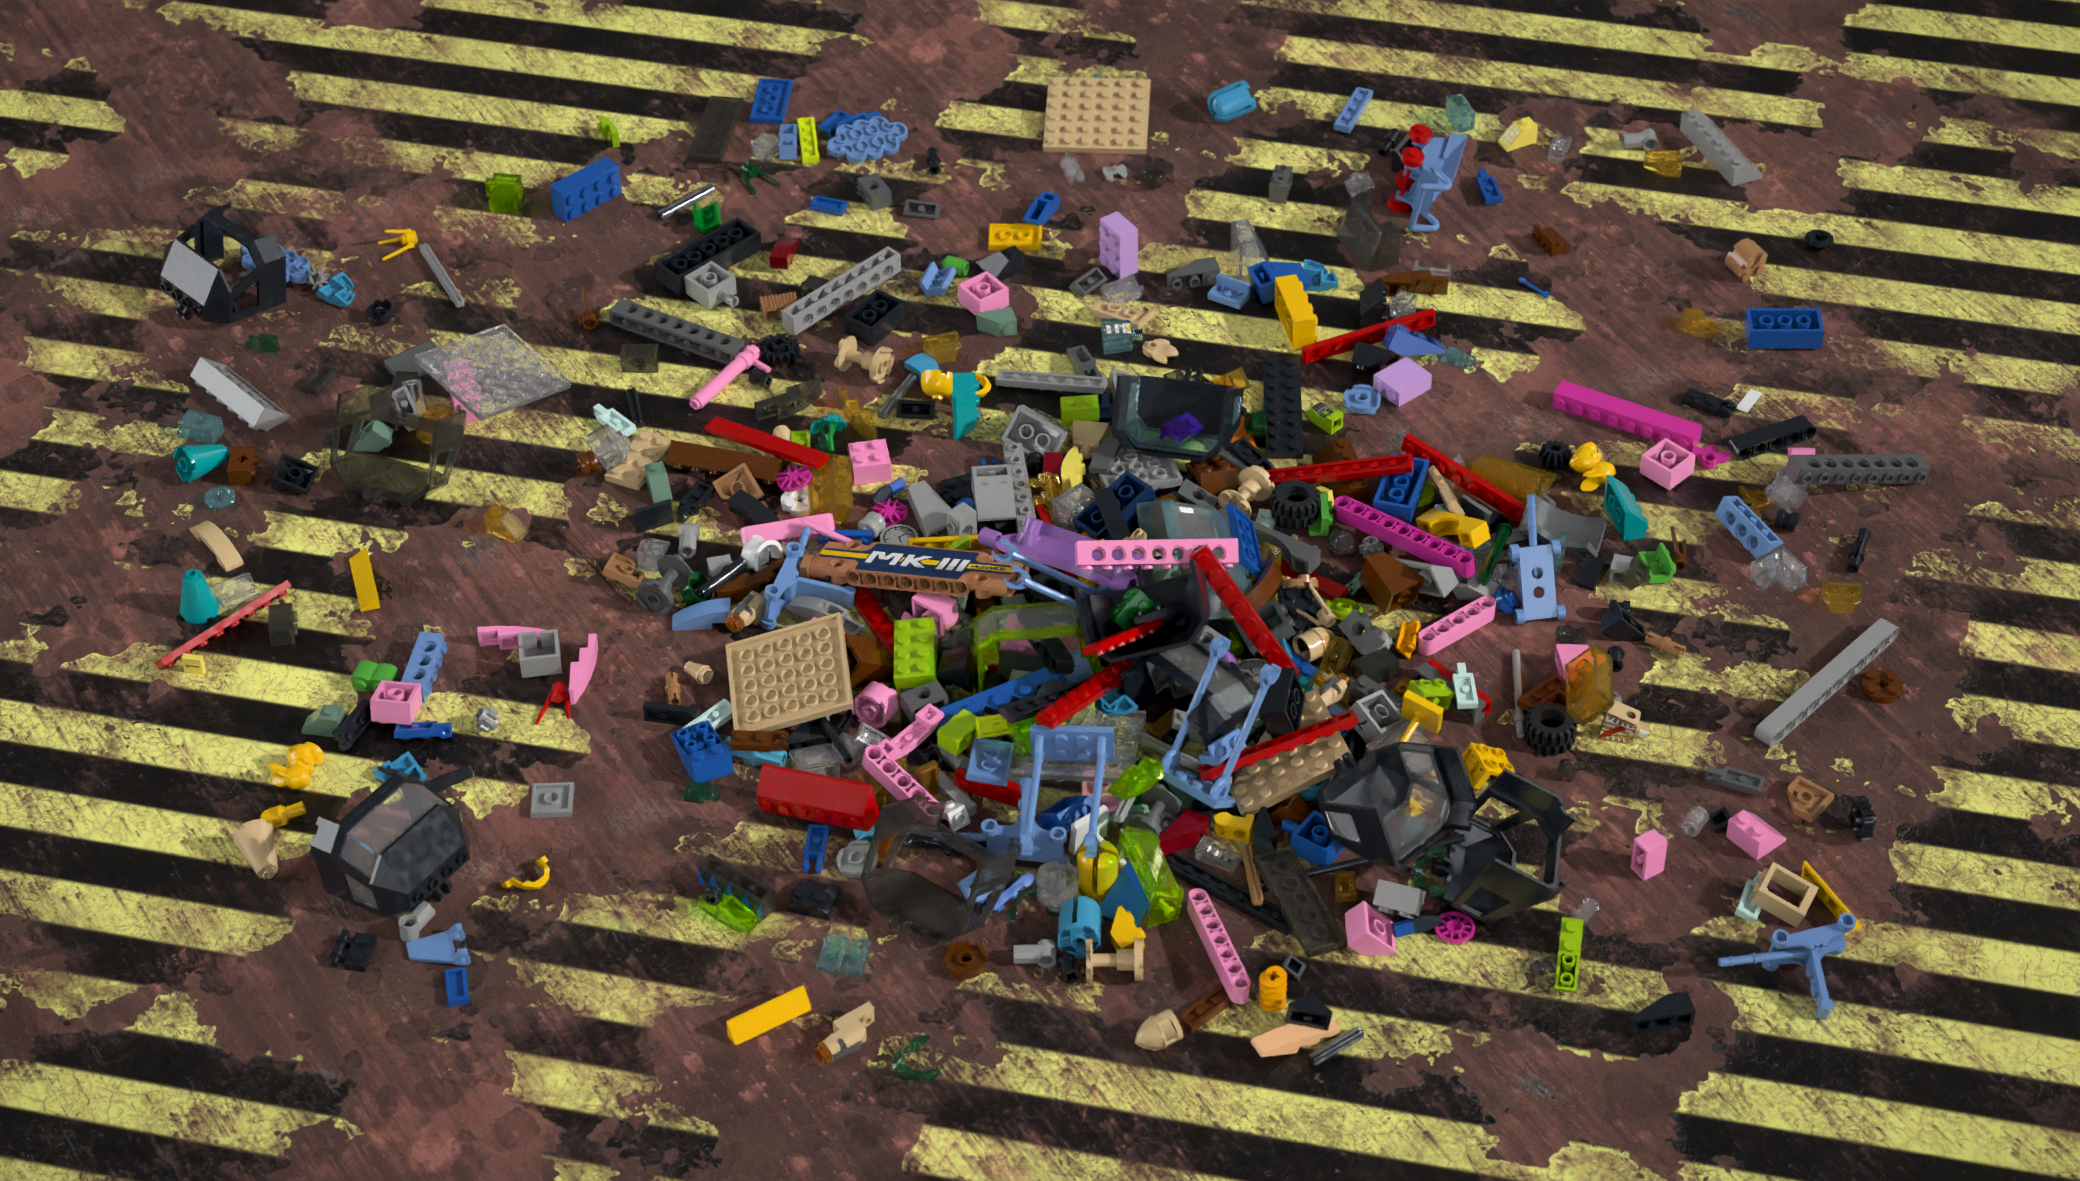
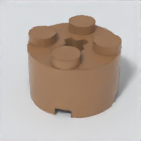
M1746 238L1733 246L1735 250L1732 253L1729 251L1725 258V264L1743 282H1746L1752 275H1760L1765 270L1764 264L1768 254L1754 241Z

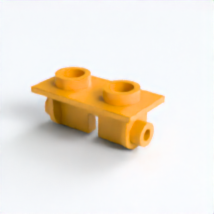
M1402 620L1395 648L1408 660L1411 657V653L1416 649L1418 637L1416 635L1421 629V624L1418 620H1413L1408 624Z

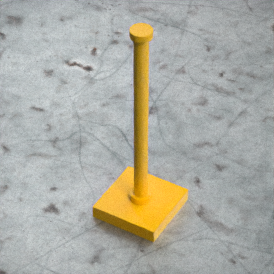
M1407 690L1403 696L1401 716L1411 722L1398 742H1408L1418 725L1437 734L1441 729L1444 709Z

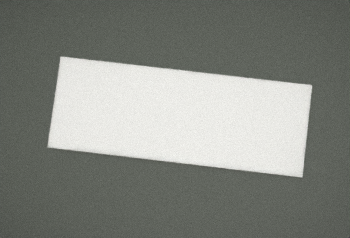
M1750 389L1737 405V409L1747 413L1763 393Z

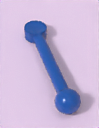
M1524 277L1519 278V283L1526 284L1539 292L1543 298H1549L1550 293L1548 291H1542L1526 281Z

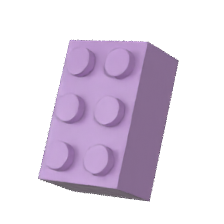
M1118 211L1100 218L1099 260L1101 264L1105 265L1119 279L1137 273L1138 229Z

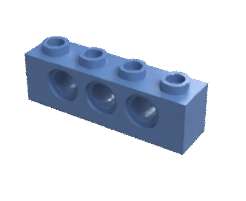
M1723 496L1714 514L1715 517L1731 532L1732 536L1743 544L1745 549L1751 552L1757 561H1774L1784 542L1738 496Z
M420 631L401 682L421 684L422 703H425L427 696L431 695L432 683L437 679V670L441 668L443 654L447 652L448 645L444 641L442 633Z

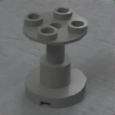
M679 554L660 557L657 567L662 577H658L656 580H644L637 587L636 598L647 611L652 609L656 611L654 614H667L674 604V597L671 593L673 590L672 585L681 587L693 573Z
M1162 784L1147 787L1142 792L1141 800L1143 804L1149 806V814H1131L1122 824V829L1125 831L1123 833L1124 838L1138 849L1145 847L1149 848L1147 851L1155 850L1156 839L1163 833L1159 826L1160 818L1172 819L1180 812L1181 800L1166 790Z

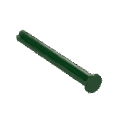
M1501 523L1497 527L1496 537L1477 579L1478 583H1481L1482 586H1486L1490 581L1506 540L1512 534V527L1507 523Z

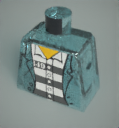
M1101 319L1104 355L1131 351L1133 349V340H1143L1142 329L1132 330L1130 320Z

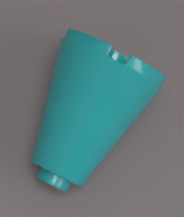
M222 444L183 445L176 447L174 450V460L177 459L178 465L175 466L177 473L184 482L189 481L188 483L194 482L226 463L229 457L228 448Z
M190 569L182 576L180 615L188 623H206V619L210 617L213 619L219 613V602L202 572L197 569Z

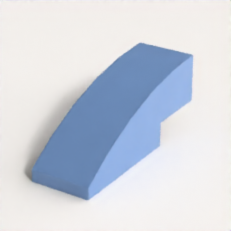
M780 124L779 159H797V124Z
M731 598L700 602L676 612L672 618V631L712 629V623H730L728 615L732 611Z

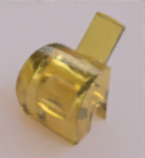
M1329 666L1313 675L1312 678L1314 683L1321 687L1335 673Z

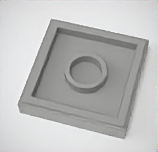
M574 782L533 783L530 817H572Z

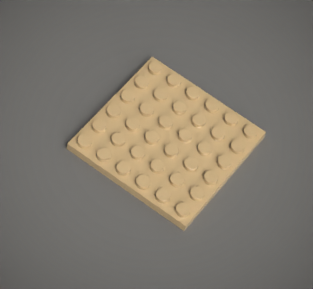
M1049 77L1043 152L1146 154L1151 79Z
M840 612L725 644L734 730L775 731L854 708L843 619Z

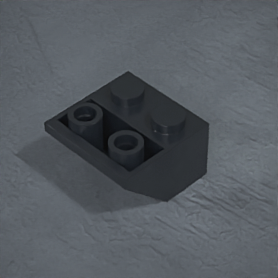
M1377 279L1360 292V329L1386 322V312H1383L1387 304L1386 286H1383L1382 279Z

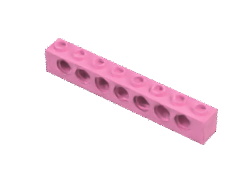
M1238 538L1077 541L1075 543V568L1081 567V571H1091L1093 567H1101L1103 571L1113 570V567H1121V570H1133V567L1140 566L1141 570H1152L1153 566H1161L1163 570L1173 569V566H1181V569H1191L1189 560L1192 559L1190 554L1194 549H1199L1207 543L1212 551L1213 549H1218L1221 552V558L1218 560L1225 569H1229L1239 563ZM1153 550L1160 551L1162 555L1160 560L1153 558ZM1179 550L1182 555L1181 559H1175L1172 556V551ZM1093 551H1098L1101 554L1100 561L1092 558ZM1112 551H1119L1122 556L1121 560H1114L1112 558ZM1132 551H1139L1142 555L1141 560H1135L1132 557Z

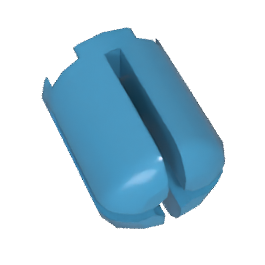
M1244 79L1209 94L1207 101L1209 112L1217 122L1225 124L1256 109L1255 97L1251 98L1247 89L1250 86Z
M1078 896V908L1076 910V899L1071 897L1059 909L1058 947L1061 952L1064 950L1067 953L1074 954L1075 958H1086V939L1093 940V952L1101 944L1102 912L1097 902L1087 896Z

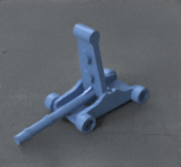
M1533 494L1527 495L1526 505L1528 510L1527 529L1529 530V546L1519 547L1518 544H1510L1508 548L1510 566L1514 568L1517 574L1521 609H1514L1516 625L1525 624L1527 620L1556 617V620L1566 619L1565 605H1557L1553 565V556L1561 554V544L1559 539L1550 540L1549 544L1537 545L1535 495ZM1542 587L1544 590L1543 596L1536 598L1533 594L1534 589Z
M808 526L803 527L799 543H787L785 550L787 557L774 584H769L765 587L764 597L767 600L765 614L761 616L760 622L761 627L765 630H772L776 627L777 617L797 595L821 598L843 605L846 608H851L854 605L856 589L853 586L843 587L798 577L799 561L802 562L806 552L807 541L810 538L811 528Z
M1024 777L1020 780L1022 799H1018V810L1021 811V815H1018L1017 823L998 825L994 819H986L981 823L982 833L934 832V841H986L985 859L1002 860V858L1053 863L1054 870L1059 873L1067 872L1070 868V860L1064 854L1063 844L1067 840V833L1063 827H1054L1049 831L1040 828L1034 823L1033 854L1021 855L1022 844H1020L1021 833L1025 830L1031 778Z
M1843 913L1839 916L1837 923L1793 934H1788L1783 929H1777L1772 934V944L1767 953H1752L1750 955L1718 958L1719 967H1733V965L1762 962L1763 968L1767 971H1775L1779 965L1798 964L1805 967L1806 976L1811 983V995L1815 997L1818 1008L1816 1016L1820 1020H1827L1834 1003L1829 999L1820 960L1827 954L1840 955L1844 952L1846 947L1844 935L1854 929L1856 918L1850 913Z

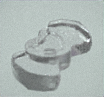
M1584 898L1583 905L1578 910L1572 911V917L1574 919H1583V924H1586L1590 916L1599 910L1598 902L1592 898Z

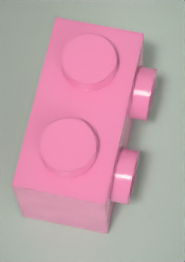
M1653 829L1647 833H1642L1634 839L1630 868L1643 881L1664 871L1668 844L1666 838Z

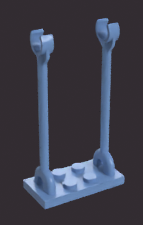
M999 539L1001 546L1009 547L1006 554L997 555L994 551H991L994 559L999 562H1020L1073 587H1079L1091 595L1115 591L1104 586H1100L1097 589L1021 555L1017 547L1007 539ZM1011 565L1013 572L1021 573L1019 580L1010 582L1006 577L1003 578L1006 586L1018 590L1030 588L1078 610L1075 599L1032 581L1029 573L1020 566Z
M1215 636L1210 643V659L1172 748L1165 753L1160 763H1150L1148 768L1150 773L1214 809L1230 808L1235 805L1236 799L1228 795L1231 785L1230 776L1270 685L1277 681L1281 673V667L1275 664L1270 666L1265 663L1260 672V688L1223 774L1214 784L1210 781H1202L1192 771H1185L1179 768L1178 765L1181 760L1180 748L1191 725L1187 720V716L1199 706L1218 660L1226 654L1230 647L1231 640L1224 636L1221 639Z
M1030 725L1031 752L1034 764L1025 830L1021 833L1020 844H1022L1021 855L1033 854V826L1042 763L1046 760L1097 762L1088 834L1085 835L1084 846H1086L1085 857H1096V834L1104 766L1106 762H1115L1116 758L1114 727L1059 725L1052 730L1044 725Z

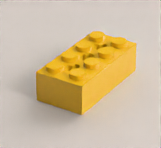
M1297 274L1275 277L1274 306L1292 349L1300 350L1302 346L1315 343V340H1317L1315 325H1318L1317 315L1313 314L1312 304L1308 302L1307 292L1303 291L1302 281H1299Z

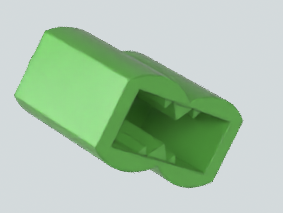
M362 660L353 672L351 682L353 688L358 691L375 692L381 680L397 681L399 674L397 667L387 663L377 664L372 661Z

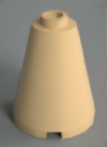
M265 819L248 821L243 824L244 828L239 831L237 828L232 835L233 842L258 877L270 879L278 871L273 824L271 822L267 823Z

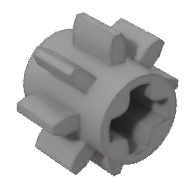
M313 268V272L307 274L310 280L307 283L314 284L313 289L317 290L318 287L321 288L330 283L328 281L330 274H324L325 269L320 268L319 272Z
M1375 536L1366 537L1362 540V544L1359 545V552L1363 554V558L1372 553L1376 554L1384 551L1383 543H1380V539Z
M487 706L486 709L480 708L474 717V720L478 722L476 727L483 732H488L489 729L491 731L494 730L500 721V718L496 716L499 711L491 706Z

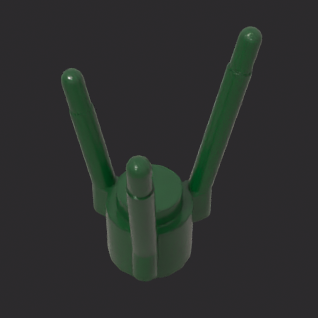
M749 160L742 164L741 172L743 174L741 177L746 181L753 195L756 192L748 178H755L757 175L778 187L781 186L780 183L759 171L762 170L761 166Z

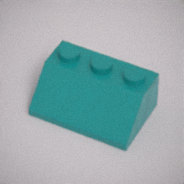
M975 372L953 373L954 440H959L976 429L977 420H980V409L976 408V406H980V395H976V391H979V380L975 379Z
M1607 475L1603 505L1621 539L1625 542L1645 538L1649 525L1647 519L1642 515L1641 507L1637 506L1634 494L1630 493L1625 484L1613 476Z

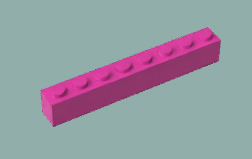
M1562 380L1553 393L1552 407L1658 442L1667 438L1689 452H1692L1693 447L1697 446L1701 440L1702 425L1574 383Z

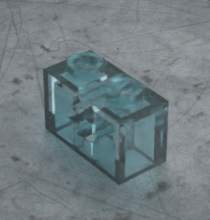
M1461 93L1447 96L1445 114L1457 132L1473 130L1475 111L1464 95Z
M188 409L178 422L180 436L194 441L215 444L224 433L222 417Z

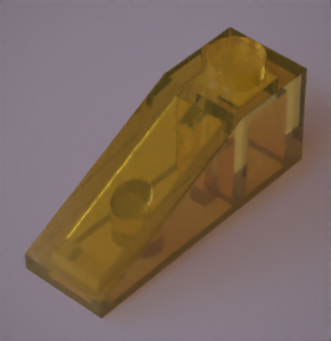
M440 404L432 406L420 416L416 438L421 439L423 443L427 444L438 440L454 408Z

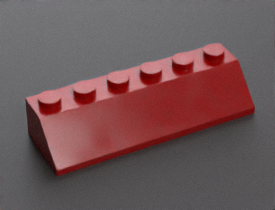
M765 763L762 765L757 790L761 811L869 832L880 816L871 784Z

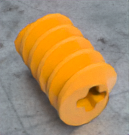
M1276 965L1270 966L1259 976L1258 1003L1259 1007L1266 1012H1279L1286 1007L1287 973L1283 968Z

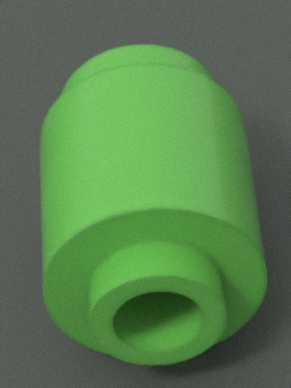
M948 255L942 261V269L954 266L956 276H966L969 271V262L965 259Z

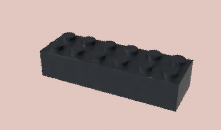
M737 217L656 261V280L677 295H681L686 292L684 277L708 262L713 261L726 270L762 250L761 232Z

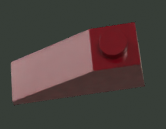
M1187 809L1156 839L1154 856L1161 857L1195 846L1203 838H1207L1210 832V827H1208L1209 817Z

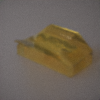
M957 331L921 338L924 350L938 364L957 360L958 351L962 346V341Z
M1821 582L1822 600L1827 604L1831 614L1852 615L1857 605L1863 600L1862 583Z

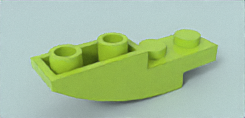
M1562 917L1554 991L1576 993L1583 919Z

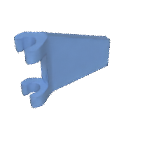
M457 923L447 931L406 942L410 961L463 966L471 964L467 948L459 949L457 952H455L453 940L461 941L466 938L462 924Z

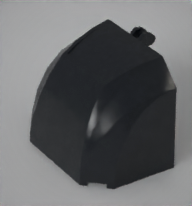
M1192 559L1189 560L1192 573L1155 582L1153 569L1148 570L1150 579L1148 584H1144L1142 572L1137 570L1136 575L1139 586L1105 594L1089 595L1079 587H1073L1085 645L1087 646L1123 631L1108 617L1111 615L1110 611L1117 604L1120 605L1124 600V595L1134 588L1141 590L1156 605L1164 604V607H1166L1169 601L1181 599L1185 601L1186 607L1178 613L1162 617L1164 625L1157 627V632L1126 643V645L1117 647L1112 651L1105 652V654L1099 655L1100 657L1113 664L1193 645L1203 634L1210 617L1209 594L1204 568Z

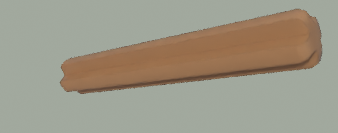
M1244 846L1242 848V856L1251 901L1254 906H1261L1264 897L1254 848L1252 846Z

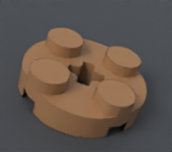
M1308 574L1298 575L1297 579L1282 577L1279 588L1310 589V584L1315 589H1319L1317 578L1310 577Z

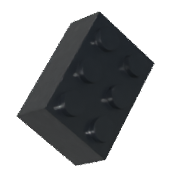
M876 289L843 317L844 334L854 336L856 340L874 347L906 319V302Z
M1294 667L1281 669L1280 676L1268 688L1262 708H1260V718L1264 720L1268 735H1271L1272 739L1294 732L1300 728L1306 695Z

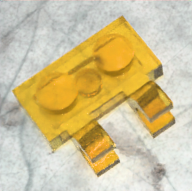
M1044 472L1038 474L1037 479H1029L1031 487L1042 486L1044 489L1041 492V496L1035 495L1032 497L1033 504H1046L1048 510L1058 513L1065 511L1058 475Z

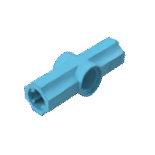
M728 736L725 740V745L731 752V755L747 759V762L752 766H759L765 763L784 767L786 764L787 751L730 750L731 737Z

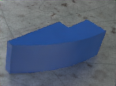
M1043 191L1040 197H1035L1022 219L1023 222L1037 226L1047 222L1060 206L1059 194Z

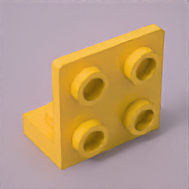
M1471 742L1462 753L1470 782L1475 789L1480 790L1490 775L1498 776L1505 768L1514 772V768L1506 758L1505 752L1500 748H1492L1484 744Z

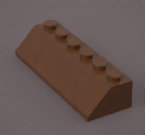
M671 440L667 460L668 463L673 464V468L684 469V466L691 467V471L702 472V469L709 470L708 474L720 476V472L728 473L742 463H746L755 480L762 479V483L774 485V482H777L776 478L779 477L778 474L785 471L789 466L788 461L779 458Z

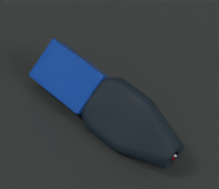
M899 477L890 484L878 489L870 499V503L876 505L877 502L888 501V499H892L893 495L907 488L903 477Z
M1423 915L1392 923L1394 935L1397 938L1414 934L1415 932L1428 931L1441 924L1440 916Z

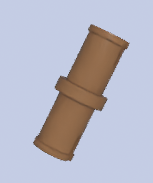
M1651 631L1647 633L1650 637H1645L1646 644L1659 648L1661 652H1669L1679 658L1683 657L1681 652L1685 653L1686 646L1671 641V638L1667 636L1662 637Z
M668 672L664 676L668 704H673L674 702L675 705H680L681 687L678 684L677 674L673 672V677H671V672Z

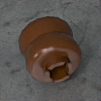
M594 450L577 454V461H573L574 465L578 466L576 467L577 473L580 471L582 476H587L590 473L599 472V465H603L600 454H595Z

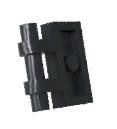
M342 930L341 935L337 936L335 949L331 951L330 966L337 967L338 963H344L345 970L366 972L378 941L377 935L356 932L353 939L349 938L350 932L348 930ZM344 948H348V949H349V952H348V953L343 952V951H344Z

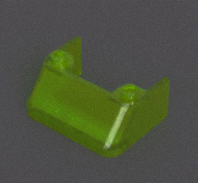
M1125 827L1120 829L1117 850L1119 860L1129 857L1149 901L1146 927L1179 918L1184 892L1182 887L1177 885L1159 846L1160 840L1158 835L1147 829Z

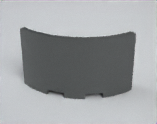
M1530 493L1535 495L1538 542L1546 545L1549 544L1550 540L1559 539L1561 552L1573 553V557L1585 558V556L1593 559L1597 558L1608 522L1606 518L1587 517L1566 512L1545 502L1535 493ZM1525 507L1518 531L1529 540V530L1527 529L1528 510Z

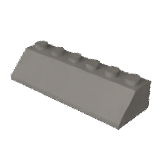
M1698 109L1682 113L1680 131L1732 187L1763 178V174L1710 118Z
M200 357L190 375L196 380L195 384L206 388L208 394L216 396V400L219 403L227 405L229 411L238 414L237 417L248 422V426L256 431L259 429L268 431L290 417L289 414L227 365Z

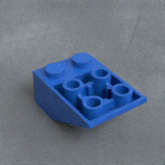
M1263 261L1247 267L1250 284L1262 304L1275 300V277L1297 274L1299 281L1303 283V289L1313 286L1312 281L1300 263Z
M1399 323L1396 326L1390 324L1381 343L1387 349L1403 356L1446 353L1447 351L1442 347L1443 344L1432 337L1428 340L1424 334L1416 330L1410 332V329Z
M708 720L670 733L685 769L696 786L734 773L731 752Z

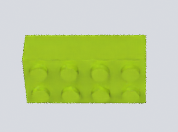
M934 616L894 620V683L898 695L937 680L938 633Z

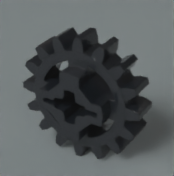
M776 333V336L769 335V339L763 338L764 342H760L759 348L762 359H766L767 363L773 361L774 365L776 363L783 365L784 361L790 363V359L795 360L796 356H799V343H797V338L793 339L792 335L787 337L786 333L783 335Z
M1866 795L1854 796L1852 800L1853 806L1850 807L1851 811L1848 814L1852 831L1856 833V838L1859 839V842L1872 840L1874 836L1873 831L1875 830L1874 826L1877 823L1873 805L1869 804V798H1866Z

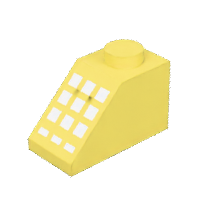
M1530 117L1516 120L1499 138L1498 144L1506 152L1536 143L1538 125Z

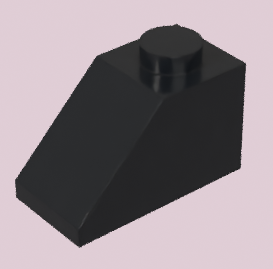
M1619 605L1600 617L1601 631L1605 636H1609L1614 641L1645 640V626Z

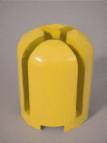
M1097 839L1096 857H1085L1086 846H1084V843L1077 852V889L1079 888L1082 893L1093 900H1104L1119 876V853L1111 842L1102 840L1101 854H1099L1098 860Z

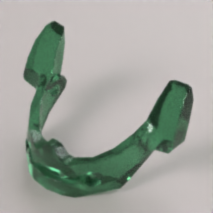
M1430 846L1427 853L1415 860L1413 869L1416 875L1411 874L1412 887L1428 891L1430 897L1439 896L1447 892V887L1434 886L1433 884L1424 886L1423 883L1426 881V877L1422 874L1424 867L1432 858L1446 853V847Z
M1028 888L1016 897L1013 909L1006 911L1007 919L1009 921L1015 920L1018 916L1017 905L1026 896H1038L1041 900H1045L1048 906L1047 909L1053 916H1059L1060 908L1059 905H1052L1048 897L1040 890Z
M921 1035L910 1041L911 1045L904 1047L892 1057L891 1063L894 1070L905 1079L922 1080L929 1083L940 1075L938 1068L919 1071L909 1068L904 1064L905 1056L903 1054L919 1051V1048L929 1041L930 1036Z

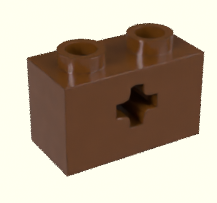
M235 446L231 448L227 467L229 486L253 484L254 477H257L256 465H259L260 462L255 446Z

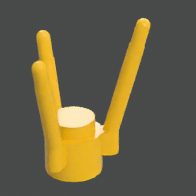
M385 230V233L401 235L398 238L379 241L378 245L401 241L402 245L406 246L383 257L382 261L390 259L408 249L415 248L414 244L418 243L415 230Z

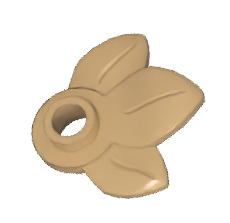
M1165 339L1147 341L1142 346L1144 355L1163 364L1167 363V357L1178 356L1179 354L1177 349Z

